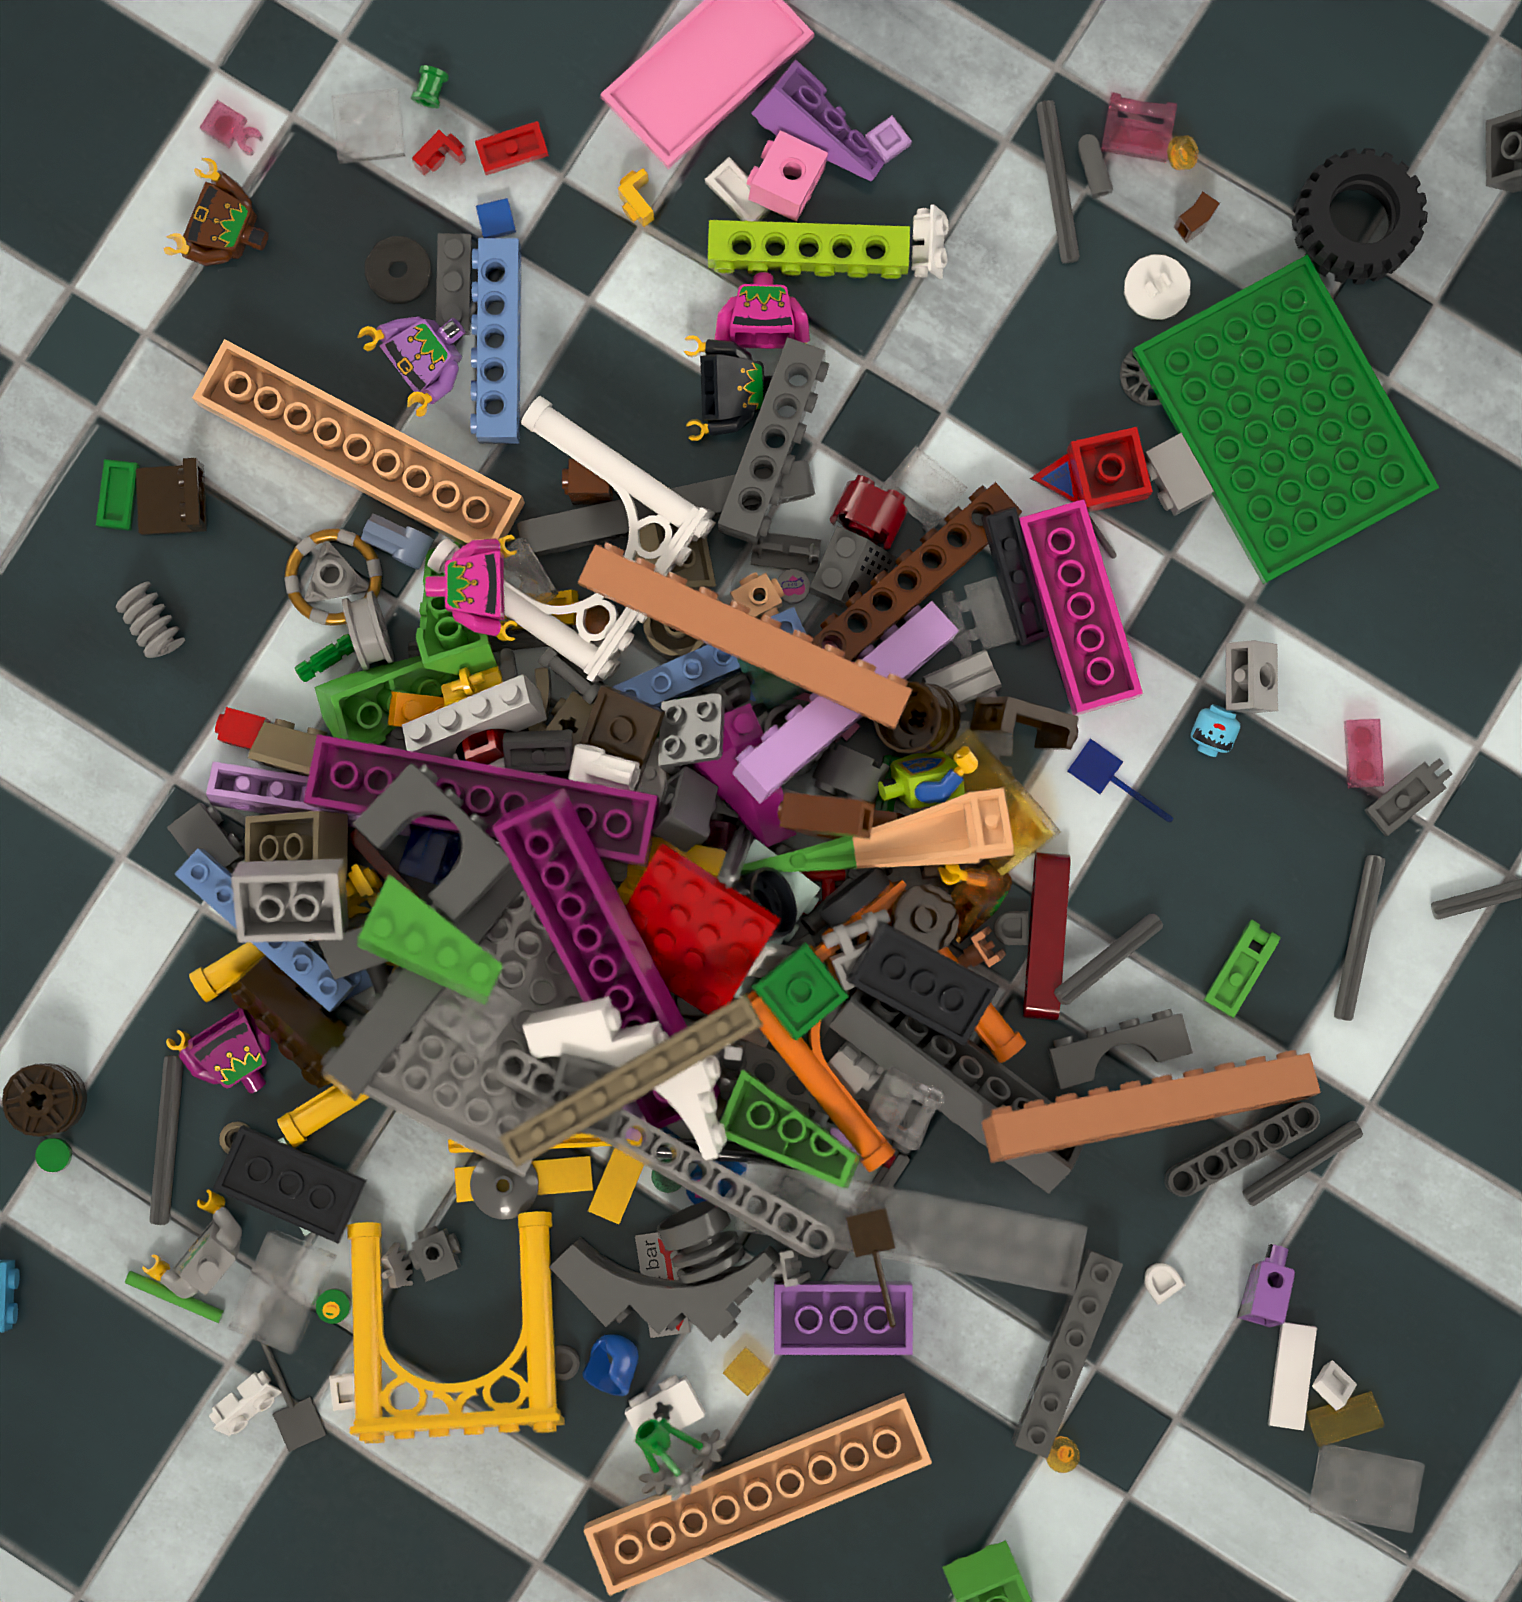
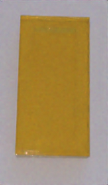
M1372 1391L1349 1398L1346 1404L1337 1411L1329 1404L1306 1412V1417L1318 1447L1384 1427V1421Z

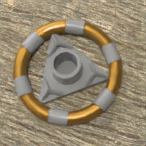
M325 529L307 536L295 546L286 564L284 580L290 601L303 616L311 621L331 626L347 624L344 612L329 613L313 608L308 603L364 592L366 594L363 598H366L369 591H373L377 598L380 593L383 575L380 559L370 544L362 541L361 536L344 529ZM329 541H338L355 547L361 552L367 561L370 578L369 586ZM324 542L305 598H303L300 593L297 577L299 564L306 554L318 544Z

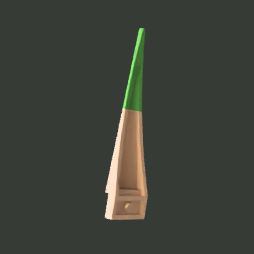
M1004 788L970 792L920 812L873 827L870 839L845 836L797 851L746 863L742 868L741 874L764 866L772 867L778 872L979 863V859L1014 855Z

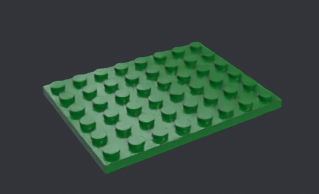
M1308 255L1132 350L1177 433H1182L1214 490L1212 493L1213 497L1263 585L1439 488Z

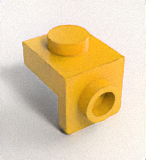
M644 168L637 173L633 170L626 174L620 180V186L617 188L619 198L624 203L621 206L624 213L633 223L638 220L643 227L654 220L653 210L638 193V190L649 182L648 173Z

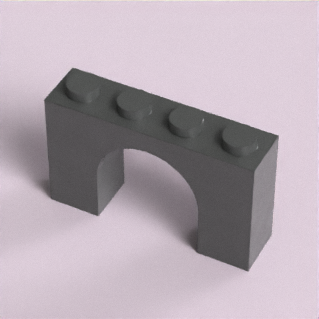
M411 763L353 825L377 848L385 850L415 819L432 814L449 818L457 826L461 834L463 844L462 855L455 869L428 897L453 921L459 922L512 867V864L498 838L494 841L485 832L489 826L475 812L469 817L460 808L464 802L450 788L444 793L435 784L439 778L426 765L423 764L419 769Z

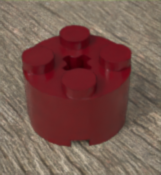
M857 475L855 480L847 482L829 520L833 526L838 521L843 525L844 529L862 536L876 545L877 543H884L883 549H890L908 512L907 507L904 505L906 497L892 489H888L886 492L876 487L875 482L870 478Z

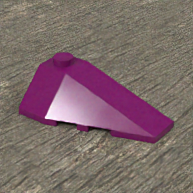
M749 703L724 714L723 754L721 758L692 763V767L699 775L704 776L708 781L718 786L717 795L722 801L725 800L738 814V819L760 843L768 848L797 835V833L780 827L778 807L784 798L781 786L762 803H759L732 774L739 764L736 758L750 745L756 749L763 743L760 738L764 733Z

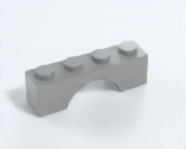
M522 674L402 725L407 751L451 758L453 754H456L457 746L470 735L490 729H507L518 732L545 721L547 718L540 690Z

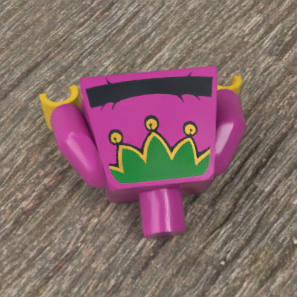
M767 272L755 274L753 284H742L739 286L737 296L730 297L718 312L715 340L733 341L743 348L783 349L787 337L806 344L810 341L807 313L795 298L789 297L786 286L773 285V276Z
M507 535L498 540H472L455 551L452 559L445 561V576L426 577V596L445 597L446 610L452 612L455 621L471 631L496 636L502 641H514V637L506 635L505 629L508 625L518 626L515 621H499L504 620V558L517 553V550L508 551L505 547V542L514 540V536Z

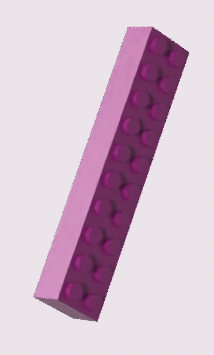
M317 734L304 797V803L311 807L362 815L411 763L419 769L424 764L439 778L435 784L444 793L450 788L464 802L460 808L469 817L475 812L489 826L485 832L492 839L496 840L497 836L492 827L504 814L564 788L600 859L648 867L654 836L652 830L660 804V799L657 795ZM425 815L410 823L411 825L460 833L457 826L449 818L442 815Z
M564 788L504 814L492 828L583 1002L610 997L613 1008H617L620 1014V1029L659 1021L662 1032H666L669 1038L686 1029L687 1025ZM715 1083L711 1091L717 1100L721 1091L717 1083ZM655 1089L635 1099L646 1122L657 1129L683 1120L677 1110Z

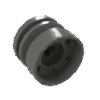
M708 1200L678 1211L657 1226L658 1234L666 1250L682 1249L671 1259L673 1267L680 1268L677 1271L680 1283H693L716 1276L745 1256L742 1243H735L739 1239L736 1231L720 1232L731 1222L728 1212Z

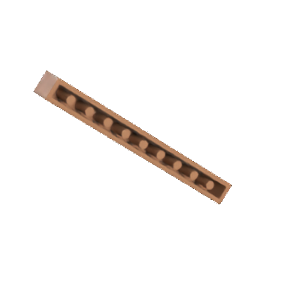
M606 543L604 548L595 544L578 581L580 586L894 730L912 692V689L906 687L907 680L889 673L887 678L875 673L876 666L864 660L857 659L856 663L844 659L845 652L836 647L826 644L825 648L822 649L812 644L813 637L801 631L794 630L793 634L780 629L782 623L763 615L762 619L759 620L748 615L750 609L740 603L731 601L730 605L724 604L717 600L719 594L700 586L699 590L696 591L685 586L688 580L677 574L668 572L667 576H663L654 571L656 565L637 557L636 561L633 562L622 557L625 551L616 546Z
M1296 1050L1277 1054V1059L1266 1061L1265 1056L1246 1060L1245 1066L1235 1067L1234 1062L1215 1066V1072L1205 1074L1203 1068L1184 1072V1078L1173 1080L1171 1074L1151 1079L1152 1084L1141 1086L1140 1081H1133L1120 1085L1121 1090L1109 1092L1108 1087H1102L1089 1091L1088 1097L1077 1099L1076 1093L1057 1097V1103L1045 1105L1044 1100H1036L1025 1103L1022 1110L1012 1111L1011 1106L994 1109L991 1111L992 1116L982 1121L991 1163L1309 1099L1321 1093L1310 1053L1297 1055Z

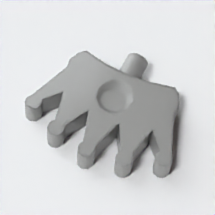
M393 1243L381 1258L385 1268V1272L381 1276L383 1279L388 1278L390 1288L413 1285V1281L406 1280L409 1275L413 1274V1271L411 1269L405 1270L407 1265L411 1263V1260H402L403 1256L406 1255V1250L398 1251L400 1243Z

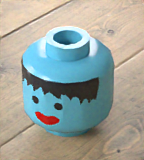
M1213 704L1210 709H1202L1191 732V738L1199 744L1197 750L1212 757H1216L1218 752L1227 753L1231 751L1241 727L1240 722L1235 719L1237 714Z

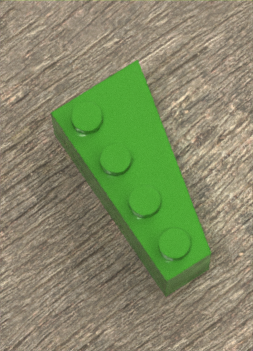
M390 875L358 936V947L483 1005H486L503 967L500 962Z

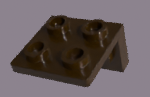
M183 458V465L136 469L138 530L141 535L207 531L204 465L197 458Z

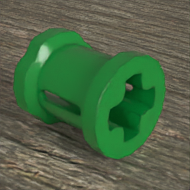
M420 66L419 73L421 77L416 92L411 94V99L422 106L438 109L441 103L438 100L443 83L448 81L449 75L433 66Z

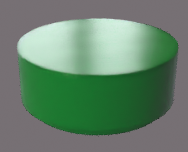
M61 1138L46 1139L36 1149V1162L44 1171H61L71 1162V1147Z

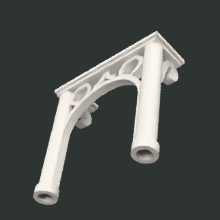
M538 396L533 401L521 421L523 426L537 433L608 482L617 491L625 505L629 521V537L624 558L635 562L636 552L639 556L646 559L659 558L655 563L654 571L667 576L668 572H671L676 564L681 567L692 551L688 547L691 541H697L700 537L705 539L715 525V522L711 520L715 515L713 511L703 507H696L554 410L552 403L542 396ZM632 496L658 515L648 516L639 520ZM658 523L665 530L664 541L657 550L653 552L645 551L640 544V530L649 524ZM671 524L679 528L675 535ZM445 538L432 553L427 566L438 574L442 572L445 574V561L451 560L454 552L460 548L448 538ZM504 579V615L583 669V672L588 674L587 679L591 682L603 681L606 678L610 679L615 674L621 664L617 660L621 655V652L618 650L625 651L634 638V634L631 631L638 621L643 623L647 619V616L628 607L625 608L619 617L616 606L611 601L604 600L606 597L597 593L583 601L570 605L554 606L544 604L533 599ZM602 605L609 611L610 620L601 633L593 634L587 630L585 625L586 611L591 607ZM577 612L576 627L579 633L551 614H571ZM604 640L600 647L592 643L593 641Z

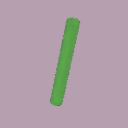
M129 1271L125 1279V1284L218 1324L223 1317L224 1310L193 1297L181 1298L165 1285L133 1271Z

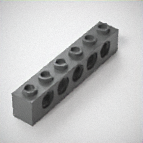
M787 337L718 521L719 532L755 545L758 544L760 536H767L772 522V518L768 517L772 505L778 506L784 487L780 486L783 474L789 475L794 464L795 456L791 455L795 443L801 444L807 427L806 424H803L806 412H813L818 398V394L814 393L818 381L824 382L830 363L825 362V350ZM795 375H802L807 379V382L803 386H794L789 380ZM783 406H791L796 412L791 417H782L778 414V410ZM773 436H778L784 440V444L779 448H771L766 442ZM761 467H767L773 471V474L770 478L762 480L755 476V472ZM749 498H756L762 504L757 510L749 511L743 507V503Z
M1088 1248L1086 1249L1012 1437V1442L1015 1446L1046 1459L1048 1458L1123 1264L1118 1260Z

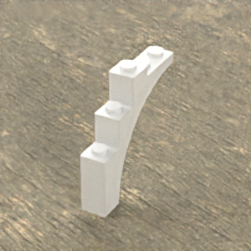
M610 997L532 1013L523 1025L533 1058L561 1056L562 1053L601 1061L616 1067L624 1065L669 1038L666 1032H662L659 1021L620 1029V1014L617 1008H613ZM712 1055L654 1088L677 1110L686 1122L699 1145L704 1160L717 1158L723 1145L726 1143L725 1128L722 1123L717 1121L715 1114L717 1108L716 1099L711 1091L720 1076L719 1062Z

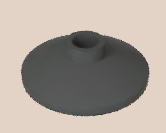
M486 1157L476 1165L470 1181L471 1195L475 1204L486 1215L496 1219H512L518 1217V1214L525 1213L534 1203L539 1188L537 1172L532 1164H530L524 1177ZM500 1179H505L509 1182L510 1188L507 1192L498 1190L497 1183Z

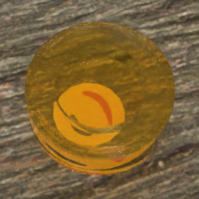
M1187 135L1178 136L1169 142L1167 156L1170 165L1175 170H1187L1195 166L1198 159V147L1192 137Z
M1056 1437L1048 1458H1045V1460L1054 1471L1067 1473L1078 1465L1080 1452L1077 1445L1071 1439Z

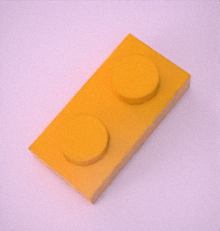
M391 691L392 697L388 725L402 727L407 722L441 709L445 705L444 697Z

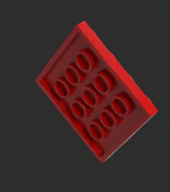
M664 843L657 849L625 906L667 989L706 1015H710L731 1003L781 920L732 887H726V883L719 882L718 878Z

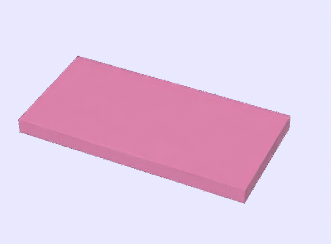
M704 0L600 95L603 101L669 169L812 40L814 32L783 0Z

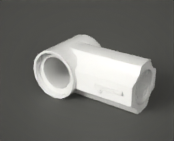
M575 745L569 780L634 791L640 776L638 762L605 754V750L595 746Z

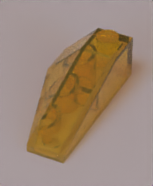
M969 728L943 751L944 754L954 761V754L960 748L966 746L978 761L976 770L969 774H963L965 794L1004 788L1014 855L987 858L999 875L1003 877L1058 836L1061 831L1039 803Z

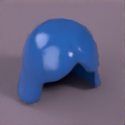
M610 1334L602 1336L595 1341L591 1349L590 1358L582 1373L583 1378L602 1392L615 1396L627 1395L638 1364L637 1347L629 1339L620 1335ZM607 1353L613 1357L612 1363H609Z

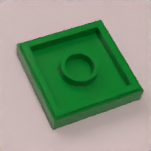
M805 942L751 986L794 1041H797L849 997Z

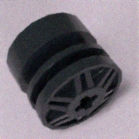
M764 866L741 875L739 880L735 881L733 889L781 919L768 942L785 937L793 931L797 921L796 900L790 884L780 872L772 867Z

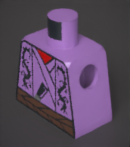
M1269 1244L1265 1261H1259L1252 1265L1237 1318L1266 1327L1284 1324L1295 1270L1285 1267L1289 1251L1287 1248ZM1267 1277L1272 1279L1273 1287L1268 1284Z

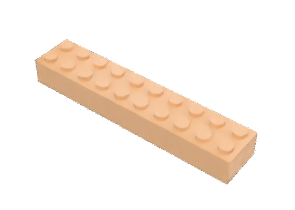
M225 339L192 397L205 410L463 546L472 540H498L507 536L525 504L522 495Z
M904 1393L704 1474L701 1476L702 1482L700 1484L691 1486L692 1490L689 1495L683 1493L675 1501L671 1500V1496L666 1494L668 1490H665L661 1496L653 1495L587 1522L584 1527V1533L610 1596L932 1464L907 1399Z

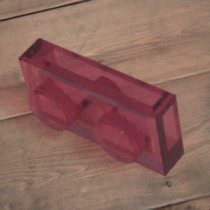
M1380 719L1344 721L1348 788L1383 787L1384 772Z

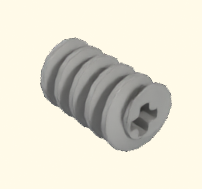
M146 581L133 587L117 602L116 609L119 613H124L123 621L125 624H132L130 632L132 635L138 636L137 644L145 647L143 651L145 657L156 658L177 649L183 644L185 638L173 639L179 628L177 626L166 627L172 620L171 615L159 616L165 609V605L153 606L152 603L157 599L158 594L157 592L145 593L151 586V583Z

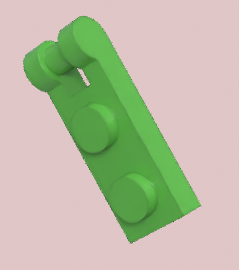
M1252 919L1244 928L1241 937L1203 1001L1231 1018H1234L1281 939V936L1271 932L1269 934L1259 928L1260 924ZM1252 940L1262 945L1259 953L1249 948Z

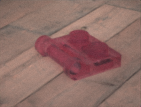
M1111 92L1101 151L1166 163L1177 104L1167 102L1166 105L1123 98L1120 93ZM1118 111L1162 118L1163 125L1118 117Z

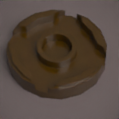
M925 884L913 886L899 895L893 904L891 924L892 927L938 951L948 946L955 937L959 925L958 913L956 914L955 903L949 894L942 888Z

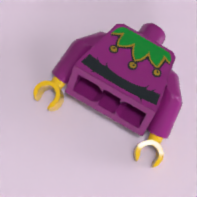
M238 1008L193 1038L187 1032L177 1030V1033L182 1038L178 1046L173 1039L168 1038L166 1041L170 1049L180 1051V1059L192 1076L213 1085L220 1083L226 1089L241 1081L249 1093L258 1091L266 1084V1080L258 1069L267 1063L266 1054L271 1049V1036L261 1032L255 1024V1019L244 1009Z

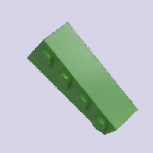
M742 1069L720 1121L725 1128L726 1139L838 1187L848 1189L861 1156L752 1073Z

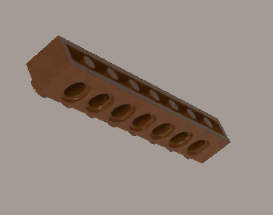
M996 482L988 489L982 485L968 498L971 503L962 510L958 506L944 518L947 523L939 531L935 527L930 529L919 540L922 545L913 552L909 548L895 560L898 566L889 574L885 569L881 571L870 582L873 587L863 595L858 591L845 603L848 609L840 616L834 612L820 624L823 630L813 638L812 644L823 649L822 643L824 641H833L840 650L845 652L843 658L853 662L864 649L871 644L873 645L889 628L896 625L913 608L924 601L988 545L984 526L975 524L972 520V514L986 516L1008 507H1016L1019 517L1022 510ZM951 534L957 535L962 541V546L954 547L950 545L947 536ZM922 557H934L938 567L928 568L924 565ZM897 578H909L913 583V589L905 590L901 588ZM875 598L884 599L889 609L887 611L877 610L873 606L872 600ZM851 619L860 621L864 631L861 633L852 632L847 625V621Z

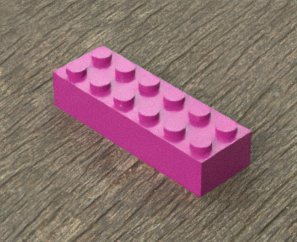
M1079 500L1019 518L1047 622L1049 637L1073 715L1078 716L1139 698L1143 691L1085 500Z

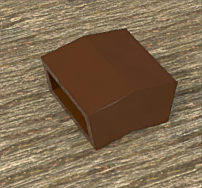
M1204 192L1201 193L1191 208L1179 216L1174 225V229L1185 243H1188L1204 230L1220 202Z

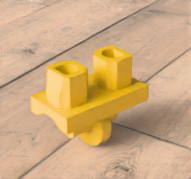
M498 666L471 675L467 667L459 669L460 679L441 685L444 707L503 683Z

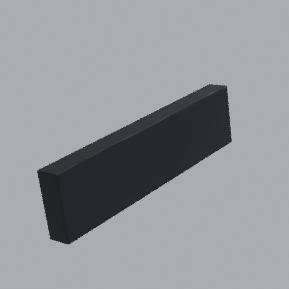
M1008 507L981 517L1017 646H1024L1050 636L1016 507Z

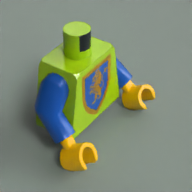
M966 746L960 748L954 754V761L943 751L933 754L910 753L909 756L894 760L891 763L892 778L878 782L879 794L884 801L898 797L910 809L939 805L965 794L963 774L975 771L978 761Z

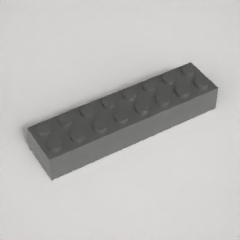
M857 987L851 990L848 995L849 997L844 1001L829 1025L843 1039L848 1040L891 1073L897 1080L903 1082L920 1095L924 1101L929 1102L986 1147L987 1143L982 1121L992 1116V1110L1005 1106H1011L1012 1111L1022 1110L1025 1103L1036 1100H1044L1045 1105L1052 1104L1050 1100L1003 1064L999 1063L970 1039L963 1046ZM1084 1144L1004 1160V1162L1013 1166L1033 1184L1049 1194L1072 1171Z

